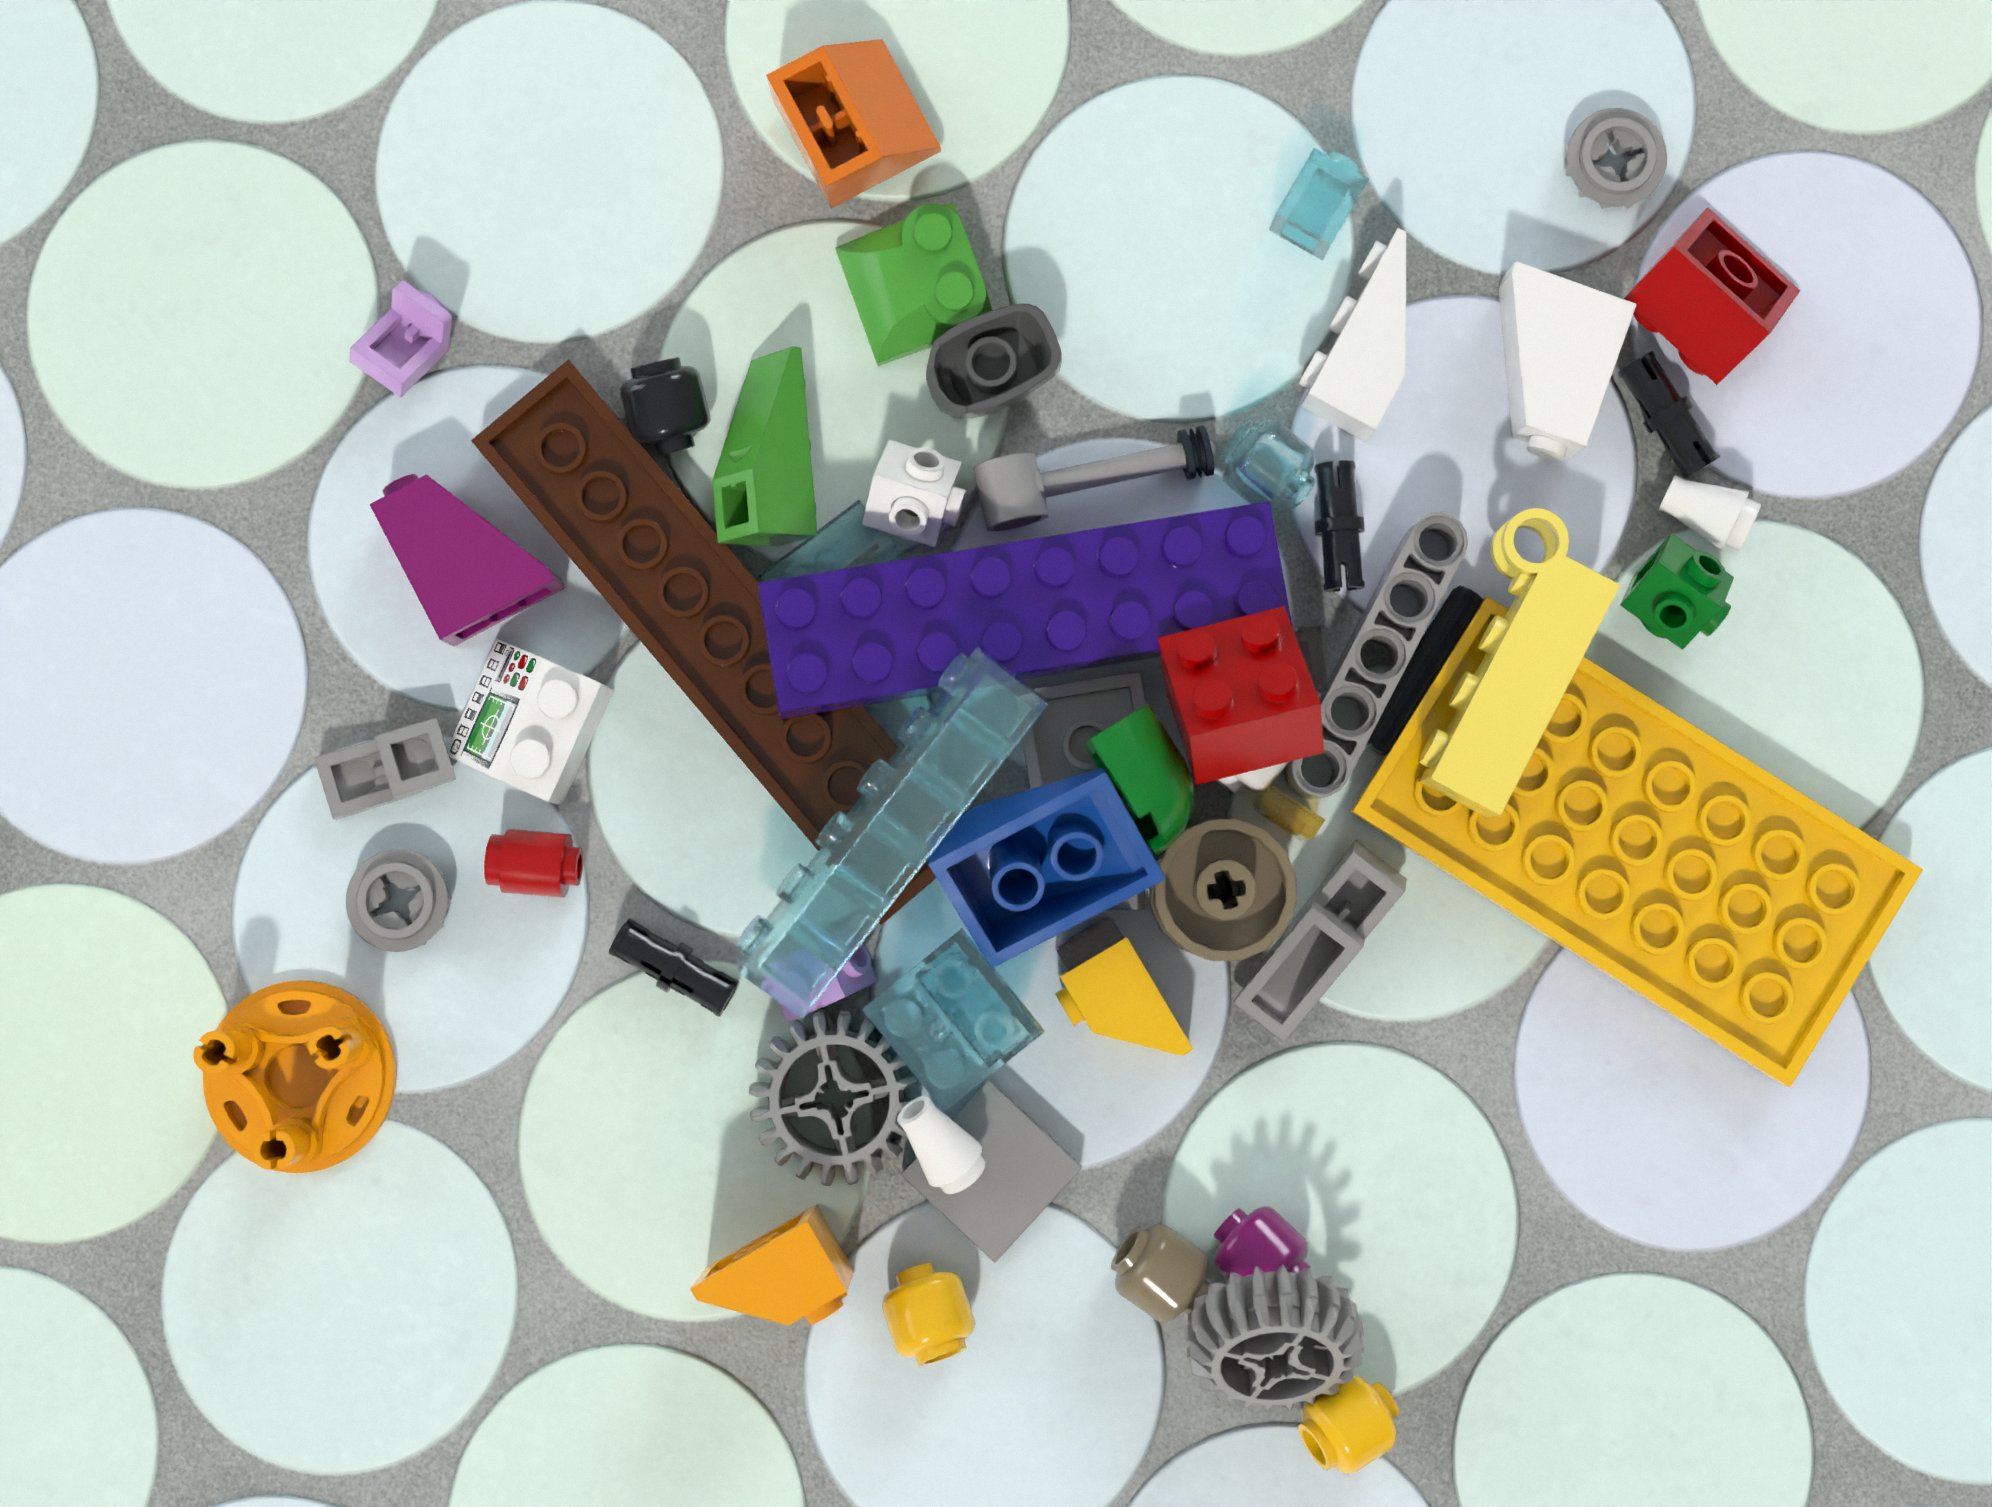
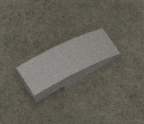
M1355 840L1264 957L1235 997L1233 1003L1285 1042L1364 947L1365 939L1403 895L1406 889L1407 878L1359 841Z

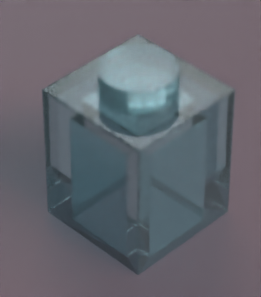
M1313 148L1276 211L1269 230L1323 261L1369 179L1361 175L1358 165L1345 155L1334 151H1329L1325 154Z

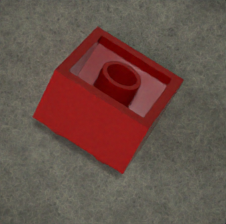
M1707 207L1624 297V300L1637 304L1633 315L1639 324L1653 333H1660L1678 349L1680 359L1691 371L1699 375H1706L1717 385L1772 332L1800 290Z

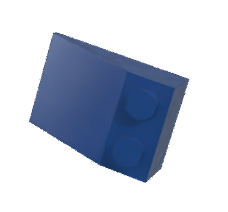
M1104 767L982 803L925 833L928 865L991 969L1166 880L1161 867Z

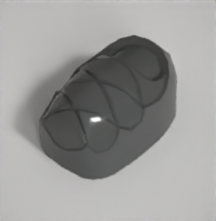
M1014 304L966 320L937 338L933 342L926 369V381L931 397L940 411L958 419L977 418L998 412L1010 406L1051 380L1060 371L1062 352L1054 329L1044 312L1031 304Z

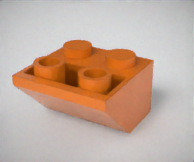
M883 39L823 45L766 75L773 102L831 209L941 152V147Z

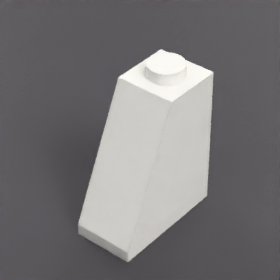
M1516 261L1503 276L1498 289L1512 437L1527 442L1526 449L1536 456L1553 461H1562L1564 456L1572 458L1587 447L1637 304Z

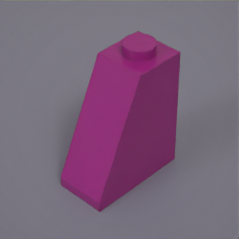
M411 474L391 482L382 490L384 497L369 504L439 639L452 646H456L566 588L557 574L427 474L420 478L416 474Z

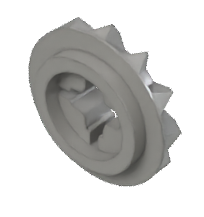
M1624 108L1604 109L1585 118L1575 129L1565 148V151H1567L1566 175L1570 176L1578 187L1579 197L1592 199L1600 204L1601 209L1611 206H1625L1628 209L1650 196L1660 184L1667 165L1665 142L1657 127L1645 116ZM1607 142L1609 146H1613L1616 154L1622 155L1626 153L1628 156L1638 154L1622 167L1621 179L1620 175H1616L1612 166L1603 168L1601 165L1594 166L1607 153Z
M399 849L380 852L363 862L353 874L346 892L347 915L356 933L368 944L391 952L407 951L425 945L428 940L444 927L447 908L451 902L445 884V875L426 856ZM386 877H388L390 883H395L396 887L400 890L421 888V891L415 894V898L411 899L408 903V908L411 912L409 917L413 922L412 924L409 918H404L403 914L399 911L377 915L376 912L384 908V903L391 899V893L388 889L390 884Z

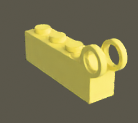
M1531 508L1518 513L1511 520L1503 524L1492 538L1490 546L1492 561L1502 575L1512 580L1507 592L1516 597L1505 618L1496 615L1485 630L1478 649L1486 654L1475 675L1468 671L1465 672L1458 682L1448 703V706L1456 709V712L1445 732L1438 728L1435 729L1418 761L1426 766L1419 780L1420 783L1486 818L1501 816L1620 587V584L1567 557L1569 534L1565 524L1556 514L1541 508ZM1517 528H1527L1539 535L1544 544V556L1541 563L1528 562L1517 553L1514 546V534Z

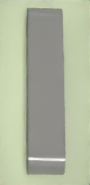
M1442 512L1431 513L1416 522L1402 537L1327 681V688L1322 691L1319 697L1324 753L1321 754L1331 764L1332 775L1330 781L1326 786L1320 788L1312 786L1305 781L1301 771L1304 758L1290 761L1284 768L1286 782L1290 789L1299 797L1310 800L1328 797L1340 791L1348 781L1466 553L1468 546L1467 532L1462 523L1454 516ZM1421 532H1436L1444 538L1447 544V554L1444 560L1435 561L1422 553L1419 545ZM1393 587H1407L1415 593L1418 598L1419 607L1414 617H1404L1393 610L1390 604V593ZM1374 641L1380 643L1388 651L1390 663L1385 673L1376 674L1364 667L1360 652L1365 642ZM1337 697L1350 698L1360 708L1361 719L1355 730H1344L1334 723L1331 717V707Z

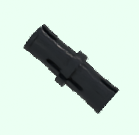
M1650 351L1642 356L1641 359L1638 358L1621 369L1617 374L1624 380L1648 418L1643 423L1649 434L1656 431L1682 472L1683 479L1720 458L1718 452H1715L1689 411L1694 407L1688 396L1681 398L1658 362L1657 355L1654 351Z
M1339 460V466H1337L1338 488L1334 485L1333 461L1319 463L1314 466L1320 510V520L1315 521L1314 527L1315 536L1322 537L1325 579L1323 586L1325 592L1341 591V565L1345 567L1346 591L1365 588L1359 533L1365 531L1364 517L1357 516L1354 474L1356 466L1355 462L1350 460Z
M628 918L627 922L621 927L609 949L610 955L633 965L657 980L656 987L665 992L673 989L699 1003L700 1006L713 1012L718 1017L725 1011L740 984L739 980L730 977L722 971H718L703 960L692 955L693 948L683 942L677 946L652 933L649 929L631 918Z

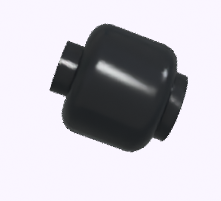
M679 357L630 368L632 378L622 384L620 397L629 431L634 440L642 444L656 443L658 454L675 452L695 446L693 434L705 429L711 421L698 370L690 366H681Z

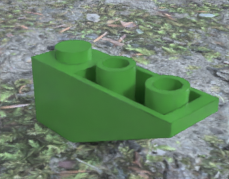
M791 346L751 360L712 480L717 542L720 544L777 547L818 536L801 347Z

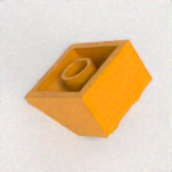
M816 1204L705 1268L690 1290L697 1301L788 1326L805 1317L808 1324L813 1325L843 1307L844 1303L841 1299L848 1295L847 1290L852 1280L854 1269Z

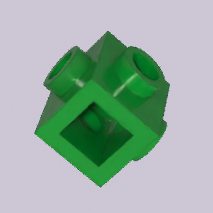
M1671 533L1633 575L1620 606L1640 619L1643 626L1650 633L1660 638H1667L1683 650L1699 632L1708 637L1724 621L1731 609V605L1725 602L1734 577L1725 571L1724 566L1713 555L1705 551L1695 550Z

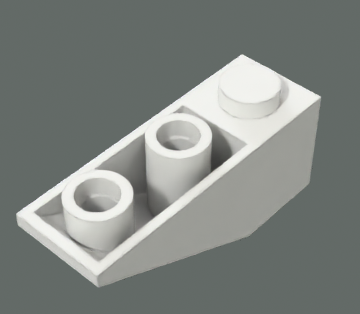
M1397 228L1387 246L1375 241L1358 273L1359 276L1368 280L1358 300L1346 295L1328 328L1338 334L1328 356L1318 350L1315 352L1299 382L1300 385L1309 389L1300 406L1301 408L1365 442L1376 431L1406 375V231Z

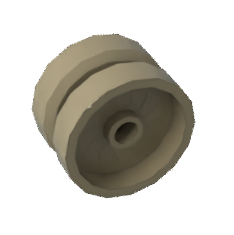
M1210 819L1186 829L1165 851L1157 855L1156 860L1166 880L1149 888V905L1159 929L1179 949L1211 961H1241L1267 950L1287 929L1297 904L1296 874L1286 850L1266 830L1240 819ZM1215 878L1225 879L1231 887L1230 896L1224 902H1221L1219 899H1211L1207 893L1208 885L1216 884Z

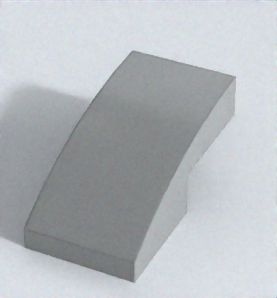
M437 717L374 736L375 740L314 757L334 820L380 807L456 780Z

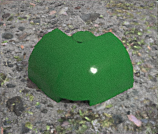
M1147 704L1092 737L1084 745V748L1098 769L1103 767L1106 769L1154 857H1156L1184 833L1194 810V782L1185 759L1151 706Z

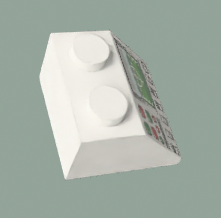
M496 639L447 748L449 757L546 802L563 805L614 690L561 665Z

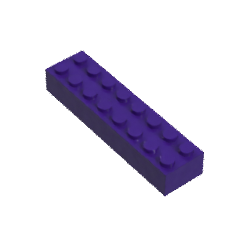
M1270 501L758 582V596L779 719L1160 657L1158 637L1282 606L1285 607L1292 625Z

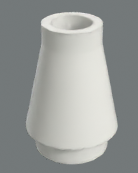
M1674 475L1658 510L1671 515L1720 550L1723 549L1724 545L1740 550L1756 519L1761 504L1748 499V491L1690 481Z
M918 1097L909 1102L900 1111L897 1122L905 1131L926 1179L932 1187H940L946 1194H955L968 1188L980 1177L985 1168V1160L981 1155V1143L939 1110L929 1097Z

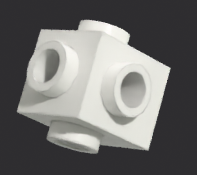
M889 440L873 474L862 525L894 534L905 541L919 542L935 547L944 524L955 527L962 510L966 490L956 487L962 462L944 457L932 449L915 448Z

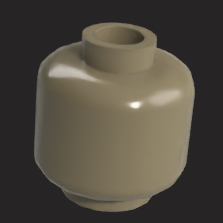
M1162 1223L1155 1224L1146 1230L1141 1226L1136 1227L1124 1239L1112 1260L1111 1269L1117 1272L1115 1278L1116 1291L1159 1322H1168L1182 1312L1188 1315L1194 1310V1299L1202 1295H1208L1210 1283L1205 1280L1208 1269L1207 1255L1196 1245Z

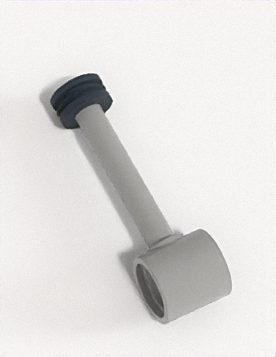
M1202 425L1196 427L1195 434L1192 428H1190L1189 435L1185 429L1179 430L1177 432L1178 444L1040 473L1034 453H1017L984 461L974 466L973 470L987 531L1019 528L1048 518L1047 497L1183 469L1187 480L1195 479L1196 472L1200 478L1202 477V471L1206 476L1214 475L1213 458L1216 455L1214 443L1210 441L1207 430Z

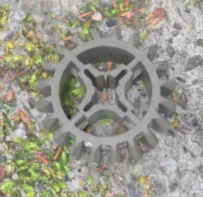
M849 1010L840 1011L837 1019V1029L829 1030L828 1018L824 1011L814 1013L813 1025L816 1033L812 1035L808 1034L805 1026L799 1020L790 1023V1033L796 1044L791 1046L779 1036L773 1037L769 1041V1045L781 1057L779 1063L769 1058L761 1057L755 1064L757 1070L771 1076L770 1083L755 1082L749 1086L750 1095L768 1098V1105L759 1106L750 1112L751 1120L760 1122L771 1118L774 1127L767 1129L759 1136L758 1140L761 1145H769L780 1137L786 1146L777 1153L774 1161L779 1166H782L788 1162L793 1153L801 1156L803 1160L797 1168L796 1177L805 1180L811 1172L813 1163L823 1165L820 1178L821 1184L824 1186L832 1185L835 1177V1166L844 1167L845 1179L849 1185H853L859 1181L858 1162L864 1160L868 1170L874 1176H877L884 1169L882 1161L876 1153L877 1151L882 1149L889 1157L895 1160L902 1156V1147L891 1136L896 1132L907 1137L905 1131L897 1122V1117L900 1111L916 1098L904 1097V1090L914 1089L922 1083L920 1074H909L901 1077L898 1068L907 1065L913 1059V1054L910 1050L902 1051L894 1058L886 1051L897 1039V1033L889 1030L883 1035L879 1043L869 1038L876 1025V1019L871 1016H867L862 1022L859 1033L850 1031L852 1015ZM835 1044L853 1047L865 1053L878 1065L884 1077L877 1079H856L851 1077L843 1068L841 1058L837 1055ZM816 1048L819 1061L817 1064L818 1082L816 1087L810 1091L800 1093L798 1096L784 1098L785 1084L791 1068L801 1055ZM829 1066L831 1067L833 1081H837L840 1090H851L852 1093L863 1090L869 1091L857 1094L853 1102L847 1101L844 1105L847 1112L841 1118L843 1128L840 1116L836 1114L832 1104L822 1105L821 1102L805 1104L815 1101L820 1096V1093L825 1094L829 1088L825 1083L831 1078ZM889 1096V1111L885 1123L872 1138L856 1146L854 1136L855 1110L861 1105L873 1102L875 1099ZM815 1116L822 1119L828 1125L832 1140L835 1139L837 1149L821 1147L807 1140L794 1127L790 1117Z
M1283 1264L1277 1271L1263 1272L1256 1266L1254 1273L1251 1275L1242 1276L1235 1272L1230 1273L1228 1284L1211 1283L1209 1284L1208 1295H1202L1194 1299V1310L1188 1314V1324L1185 1326L1187 1360L1191 1363L1192 1374L1199 1377L1201 1388L1215 1391L1217 1399L1220 1401L1236 1398L1240 1408H1246L1251 1404H1259L1263 1406L1265 1411H1268L1273 1405H1286L1292 1410L1294 1403L1306 1401L1314 1404L1317 1396L1321 1393L1328 1395L1338 1394L1340 1383L1354 1380V1369L1362 1365V1353L1364 1351L1362 1318L1357 1312L1356 1304L1350 1299L1348 1289L1335 1287L1332 1276H1322L1314 1279L1310 1268H1304L1297 1273L1287 1272Z

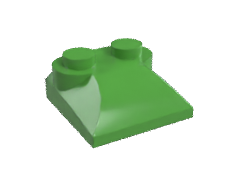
M953 202L946 205H922L913 210L905 220L835 247L877 366L931 348L933 342L949 329L966 320L992 311L982 275Z

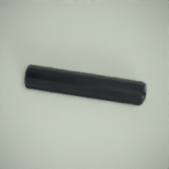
M1460 585L1454 588L1419 642L1366 744L1374 752L1387 755L1481 606L1484 599L1476 592Z

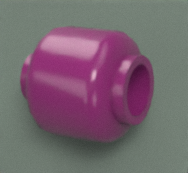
M1263 1206L1257 1208L1249 1215L1238 1208L1220 1225L1213 1235L1221 1243L1214 1256V1267L1227 1281H1229L1230 1273L1235 1272L1242 1276L1251 1275L1254 1273L1256 1266L1263 1272L1277 1271L1283 1264L1287 1272L1297 1273L1304 1268H1311L1304 1260L1309 1249L1308 1242L1271 1207Z

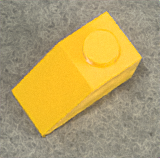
M1122 936V940L1058 974L1065 987L1054 994L1073 1026L1086 1021L1090 1030L1095 1034L1180 1056L1193 1050L1127 937Z

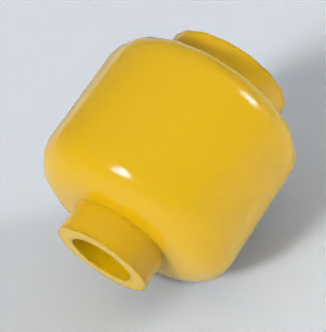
M932 1263L917 1265L895 1275L898 1287L892 1289L884 1296L882 1310L897 1353L902 1357H915L918 1366H924L952 1357L966 1350L965 1339L973 1333L975 1319L960 1277L952 1272L935 1273Z
M1354 1375V1380L1340 1383L1338 1394L1328 1395L1321 1393L1317 1396L1314 1404L1305 1401L1302 1411L1304 1422L1299 1424L1298 1430L1308 1452L1323 1469L1330 1470L1335 1468L1343 1474H1352L1358 1472L1393 1448L1397 1435L1393 1419L1399 1415V1411L1394 1399L1382 1384L1375 1382L1370 1385L1364 1379Z

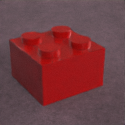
M1284 606L1157 638L1164 687L1196 785L1324 753L1321 703Z

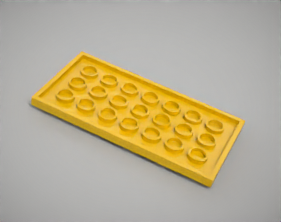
M1488 596L1483 598L1481 606L1388 754L1384 755L1349 812L1782 1086L1791 1087L1923 869L1584 656L1501 816L1486 818L1420 783L1419 780L1426 766L1418 761L1428 739L1437 728L1443 732L1446 731L1456 712V709L1448 706L1454 689L1465 672L1468 671L1475 675L1486 654L1478 649L1485 630L1496 615L1505 618L1509 610Z

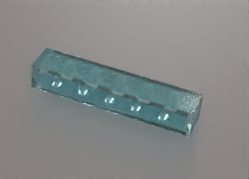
M978 646L969 658L961 653L950 663L938 682V686L944 689L928 711L919 706L909 716L897 735V738L903 742L887 763L882 759H878L873 763L857 786L856 790L862 794L847 815L838 811L830 818L816 840V843L821 846L818 853L807 867L797 863L789 871L776 891V895L781 898L780 902L766 919L761 915L753 918L736 943V947L741 950L738 954L739 974L802 1019L1048 705L1038 691Z

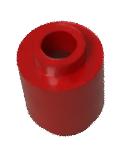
M508 829L505 835L492 834L489 837L484 860L485 882L487 885L500 886L502 893L564 898L568 893L570 885L578 886L580 884L583 871V850L581 847H573L571 834Z

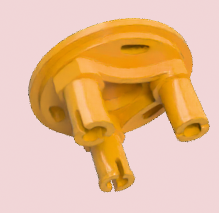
M289 981L256 991L239 1002L221 1021L216 1031H210L202 1035L199 1041L203 1045L196 1046L193 1052L195 1064L203 1071L205 1101L217 1130L233 1149L263 1169L286 1173H307L323 1170L349 1159L363 1149L377 1134L386 1120L394 1099L397 1075L396 1060L391 1041L384 1026L372 1010L360 999L339 987L323 982Z

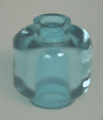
M1268 418L1258 423L1251 419L1246 421L1229 438L1219 456V459L1224 463L1222 470L1223 482L1250 504L1270 501L1271 512L1280 509L1285 504L1291 509L1297 507L1309 495L1315 484V479L1310 475L1315 459L1313 449L1273 418Z

